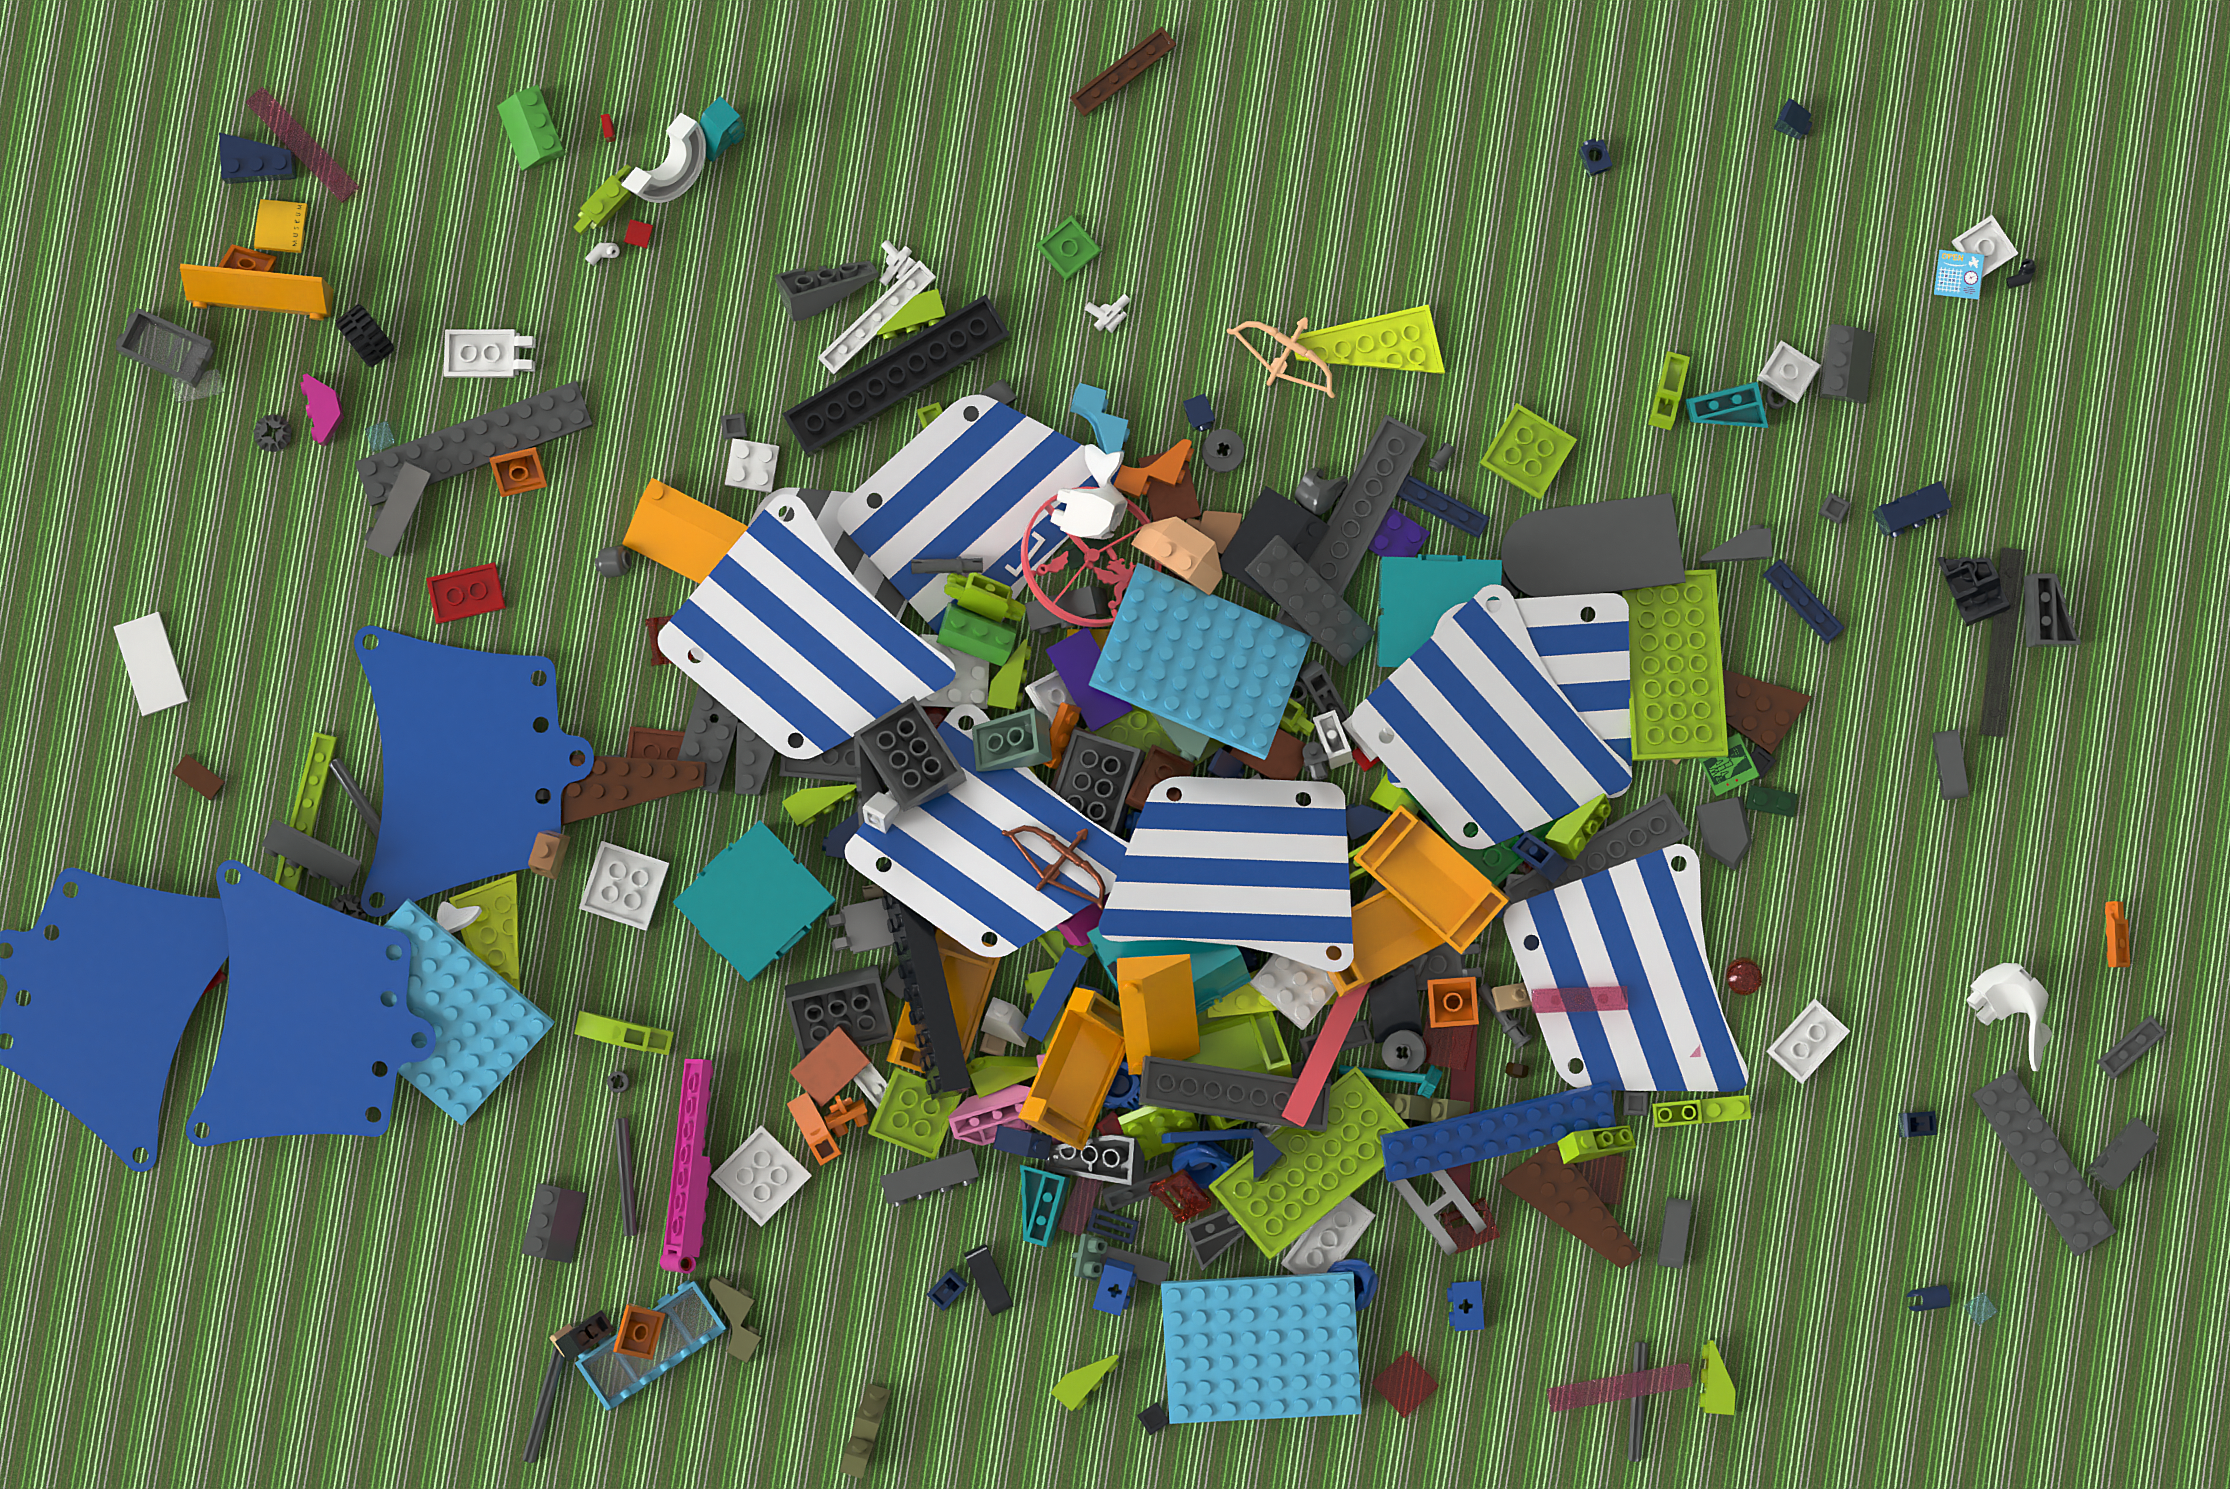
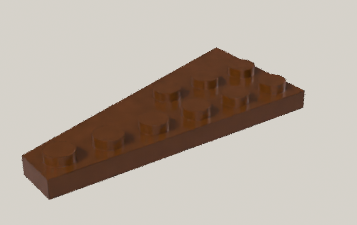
M1722 669L1726 724L1755 745L1761 747L1768 754H1772L1812 696Z
M570 754V763L573 766H581L585 762V755ZM594 756L591 772L584 779L571 782L563 788L561 825H568L579 820L590 819L601 814L612 813L652 800L655 801L670 795L705 787L707 763Z
M1557 1142L1546 1145L1498 1180L1499 1183L1619 1268H1625L1641 1256V1253L1574 1163L1564 1164Z

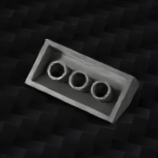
M276 819L272 822L262 843V846L265 847V853L275 858L279 854L287 858L285 863L297 869L302 865L309 869L307 874L317 879L324 876L330 879L328 884L340 890L343 886L348 888L361 863Z

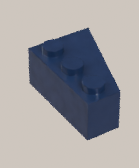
M219 132L221 177L226 184L297 179L296 156L291 150Z
M1939 481L1907 496L1899 497L1893 502L1882 504L1873 511V514L1883 536L1891 535L1893 539L1904 534V529L1912 526L1913 529L1927 524L1925 520L1934 516V519L1937 520L1948 515L1947 510L1952 507V504L1942 482Z

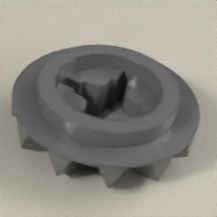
M276 414L263 416V418L256 422L255 429L253 430L255 442L260 448L268 452H276L285 448L290 442L292 434L287 420ZM268 425L273 429H280L275 433L276 442L272 437L265 436L269 432Z
M343 894L334 898L329 905V908L342 912L346 903L349 910L356 911L349 916L365 921L366 912L362 908L361 899L354 895Z

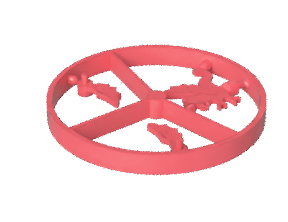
M1077 487V488H1079V489H1096V488H1099V487ZM1056 494L1037 510L1024 532L1021 545V562L1026 581L1039 602L1059 618L1086 627L1113 625L1118 612L1115 608L1122 602V591L1128 587L1136 565L1130 562V569H1126L1125 565L1121 564L1125 560L1123 558L1117 560V555L1112 547L1139 533L1143 526L1100 550L1089 549L1080 537L1066 532L1085 554V563L1052 602L1039 588L1034 577L1036 573L1039 576H1044L1047 572L1057 573L1059 570H1063L1064 565L1068 563V551L1053 559L1049 565L1040 564L1036 571L1031 570L1028 559V540L1038 515L1045 509L1052 516L1055 509L1051 504L1057 501L1058 494ZM1124 497L1128 501L1126 509L1142 525L1151 523L1137 505ZM1105 551L1113 560H1110L1108 562L1110 565L1107 566V569L1111 571L1102 570L1093 565L1099 559L1100 554ZM1155 561V570L1161 572L1162 565ZM1085 566L1088 569H1093L1094 573L1097 574V579L1102 580L1104 584H1116L1114 587L1116 602L1112 600L1108 603V607L1113 609L1111 610L1113 618L1095 620L1081 618L1064 611L1055 603Z

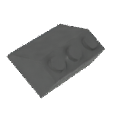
M1831 324L1828 327L1819 398L1866 404L1875 334L1851 326Z
M538 1183L521 1254L572 1263L587 1193Z

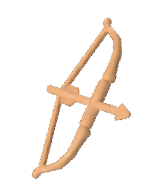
M1306 317L1297 322L1299 326L1292 338L1279 332L1276 327L1259 321H1246L1234 329H1227L1228 334L1235 335L1271 372L1266 383L1268 386L1272 385L1276 377H1280L1327 392L1330 398L1335 397V394L1332 392V373L1327 364L1312 350H1308L1296 342L1303 329H1307L1308 319ZM1247 327L1259 328L1285 345L1286 349L1281 358H1275L1270 366L1239 331ZM1291 350L1303 357L1305 356L1322 368L1327 376V387L1283 374L1288 366L1285 360Z

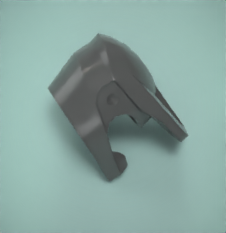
M1318 467L1312 468L1301 479L1294 499L1305 510L1315 516H1320L1328 511L1336 499L1345 491L1348 485V478L1345 475L1332 480L1320 479L1324 475L1322 469Z

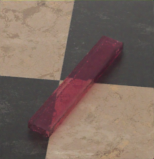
M263 87L245 102L342 203L360 188Z
M1688 1362L1547 1388L1551 1412L1693 1387V1381Z

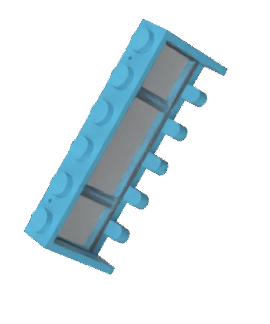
M685 1281L677 1287L679 1291L673 1296H670V1294L663 1296L657 1301L659 1305L652 1309L665 1313L652 1360L613 1352L618 1334L613 1337L610 1334L598 1342L599 1347L593 1351L589 1348L578 1355L580 1360L575 1364L607 1411H611L729 1329L697 1281Z

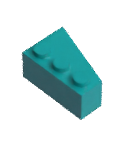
M721 96L703 112L699 123L706 141L705 156L711 162H714L732 143L737 144L745 136L744 132L746 129L740 115Z
M1020 1165L1023 1202V1241L1051 1248L1070 1178Z

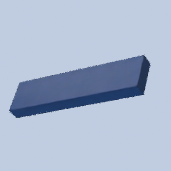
M1066 947L1022 1027V1032L1040 1042L1043 1041L1088 958Z
M1259 1129L1171 1132L1161 1136L1162 1144L1253 1139V1130Z

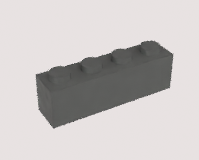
M407 459L404 464H398L394 473L397 480L394 486L389 484L384 494L387 501L384 507L379 505L374 518L377 519V523L374 528L369 527L364 537V540L368 541L365 547L392 559L432 474L431 470Z
M968 1149L880 1176L887 1203H893L894 1207L907 1204V1198L913 1196L920 1200L930 1197V1191L939 1189L940 1193L954 1189L952 1184L962 1182V1185L966 1186L975 1183V1177H979L980 1174L973 1150Z

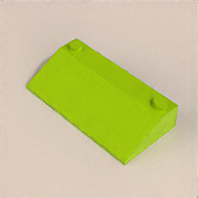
M1272 1011L1234 1015L1198 1026L1200 1053L1182 1060L1191 1063L1293 1078L1291 1062Z

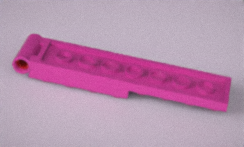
M685 1059L664 1249L663 1255L660 1258V1265L665 1271L691 1273L696 1266L694 1257H699L700 1248L703 1245L702 1225L706 1220L704 1207L705 1200L709 1195L707 1181L711 1173L710 1157L701 1156L705 1148L704 1128L708 1123L706 1110L711 1097L709 1083L713 1076L712 1060Z

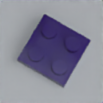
M1390 507L1367 549L1381 558H1414L1430 532Z

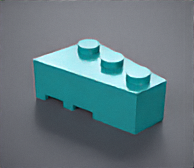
M1750 382L1684 399L1690 422L1768 428L1758 382Z

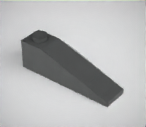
M854 737L856 771L859 770L856 785L858 793H861L858 805L860 828L865 822L862 809L865 803L877 792L885 795L887 790L880 774L856 737Z
M1111 1134L1089 1138L1083 1151L1066 1143L1050 1146L1048 1159L1045 1160V1170L1133 1185L1143 1180L1145 1156L1136 1137Z

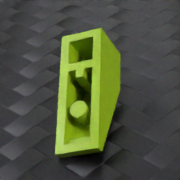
M985 1056L983 1058H975L969 1064H966L979 1099L1035 1076L1039 1071L1037 1057Z

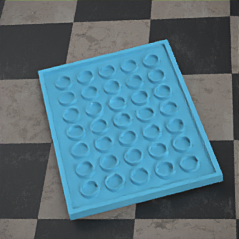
M1137 563L1089 686L1265 760L1312 637L1213 594L1209 596L1197 587Z
M408 898L383 927L404 933L411 942L406 1003L413 1015L428 1021L432 1025L436 1034V1045L428 1059L422 1062H407L398 1069V1073L462 1126L553 1026L555 1021ZM390 945L386 949V955L390 960L397 961L402 956V950L397 945ZM385 991L382 993L381 1002L384 1006L392 1007L396 1004L397 997L393 992ZM417 1032L413 1034L411 1042L416 1048H423L427 1044V1037L425 1034Z
M1353 1272L1161 1281L1170 1424L1361 1414Z

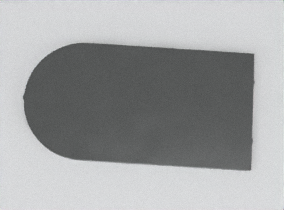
M1671 493L1533 511L1513 523L1502 543L1501 560L1507 578L1515 588L1532 598L1612 593L1686 583Z

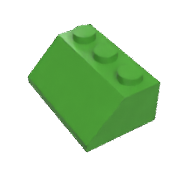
M538 85L515 93L497 106L522 172L566 155Z
M948 602L936 642L1003 667L1011 653L1016 630L1015 626L1004 622H997Z

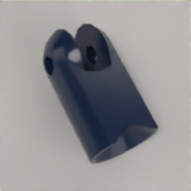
M1945 1284L1911 1290L1906 1296H1922L1923 1304L1908 1306L1914 1312L1950 1306V1295Z

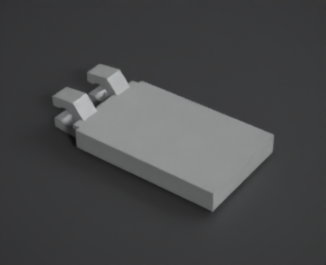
M882 898L845 906L840 910L841 914L828 916L826 919L828 929L844 925L847 937L834 939L831 942L833 952L850 948L853 954L893 945V933H890L888 930L887 920L889 916L887 910L883 908Z

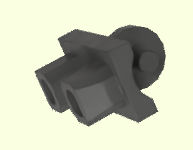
M1316 742L1306 744L1303 748V767L1305 772H1311L1313 781L1318 782L1327 779L1326 766H1328L1329 762L1327 753L1323 754V748Z

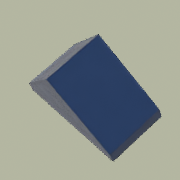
M1935 1111L1898 1113L1900 1137L1937 1135Z
M1253 1130V1182H1259L1282 1159V1153L1259 1130Z
M951 1268L926 1295L944 1311L969 1283Z

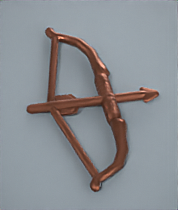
M1023 825L1010 831H1002V835L1011 838L1042 878L1036 886L1037 891H1040L1046 883H1049L1098 904L1100 910H1104L1103 901L1106 887L1101 875L1092 867L1089 861L1083 860L1073 852L1082 839H1087L1088 829L1085 828L1076 832L1078 836L1069 847H1066L1057 840L1055 835L1034 826ZM1023 831L1033 832L1050 843L1062 856L1055 864H1048L1042 872L1014 835ZM1066 859L1084 869L1096 880L1100 888L1098 899L1055 881L1060 875L1059 867Z

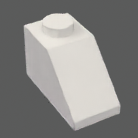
M1333 710L1314 717L1313 721L1323 751L1328 755L1330 768L1334 769L1353 762L1352 752L1336 711Z
M877 792L862 808L865 823L886 834L900 811L899 803L895 797L889 793L884 795Z
M993 997L981 1031L1022 1047H1026L1030 1037L1021 1031L1027 1020L1015 1005Z

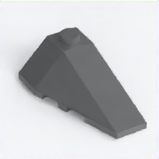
M871 261L841 264L836 269L819 266L817 271L805 272V268H799L774 276L785 310L793 322L817 315L874 280L879 274Z

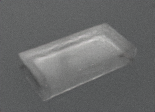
M218 369L204 372L196 389L179 380L171 379L177 403L224 393Z

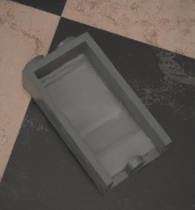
M136 308L135 312L131 313L127 319V327L124 333L118 336L115 349L122 356L128 357L196 389L217 348L216 345L209 339Z

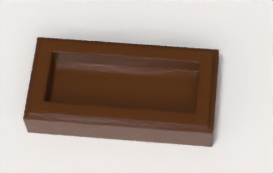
M188 754L183 757L172 772L210 801L213 800L225 784L224 780Z

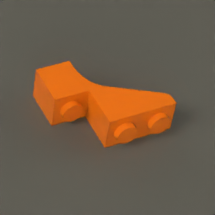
M1187 439L1181 440L1148 467L1131 468L1121 465L1113 486L1119 492L1139 500L1142 494L1146 496L1151 484V482L1147 481L1148 478L1175 488L1176 483H1182L1186 472L1182 468L1185 461L1190 462L1195 450L1191 448L1192 441Z

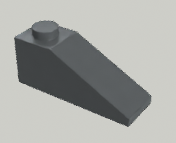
M1752 525L1749 530H1745L1701 556L1699 564L1770 559L1773 556L1771 529L1764 528V525Z
M1315 659L1300 668L1297 677L1306 686L1307 694L1319 713L1322 715L1335 710L1340 724L1346 721L1351 715L1325 668Z

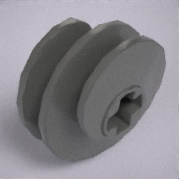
M1215 430L1204 441L1202 446L1203 460L1215 472H1231L1243 460L1244 444L1241 438L1231 430ZM1220 446H1223L1224 449L1228 447L1227 456L1218 455Z
M1400 1030L1391 1034L1385 1040L1382 1047V1058L1385 1064L1393 1070L1401 1072H1412L1418 1069L1425 1061L1427 1054L1426 1044L1422 1037L1409 1030ZM1407 1047V1048H1408V1051H1407V1054H1408V1055L1402 1056V1055H1401V1052H1402V1049H1401V1048Z

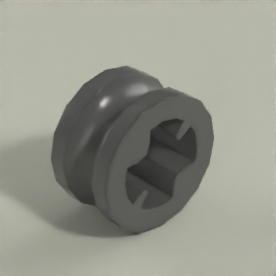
M1771 388L1766 394V403L1773 409H1780L1786 404L1788 398L1780 394L1783 402L1778 401L1777 404L1774 403L1771 393L1775 395L1777 391Z
M615 1071L608 1076L607 1085L611 1091L620 1093L628 1088L629 1078L625 1073ZM618 1075H621L624 1086L622 1088L618 1086V1089L613 1087L615 1083L612 1079L614 1076L618 1078Z

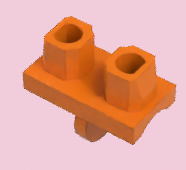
M840 1095L835 1096L837 1103L829 1107L832 1113L824 1116L828 1129H832L837 1137H841L849 1132L845 1122L854 1119L857 1127H862L869 1123L866 1113L868 1110L863 1098L853 1102L851 1097L842 1100Z

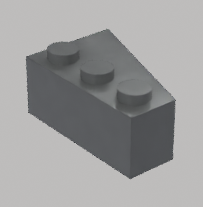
M2035 573L2025 576L2026 648L2074 647L2081 645L2080 638H2077L2073 627L2072 616H2069L2065 605L2066 599L2057 574Z
M1087 586L1064 592L1055 603L1064 611L1081 618L1097 620L1111 617L1107 593L1104 588ZM1059 594L1049 596L1048 598L1053 602ZM1039 600L1025 603L1031 631L1045 635L1052 633L1053 629L1056 628L1067 629L1075 626V624L1054 615Z
M738 722L735 794L737 796H761L778 751L745 723Z
M2133 1117L2085 1171L2106 1190H2117L2129 1173L2140 1165L2142 1157L2146 1153L2149 1154L2156 1147L2157 1143L2155 1141L2159 1136L2138 1117Z
M1226 1208L1183 1226L1202 1271L1245 1233L1244 1229Z

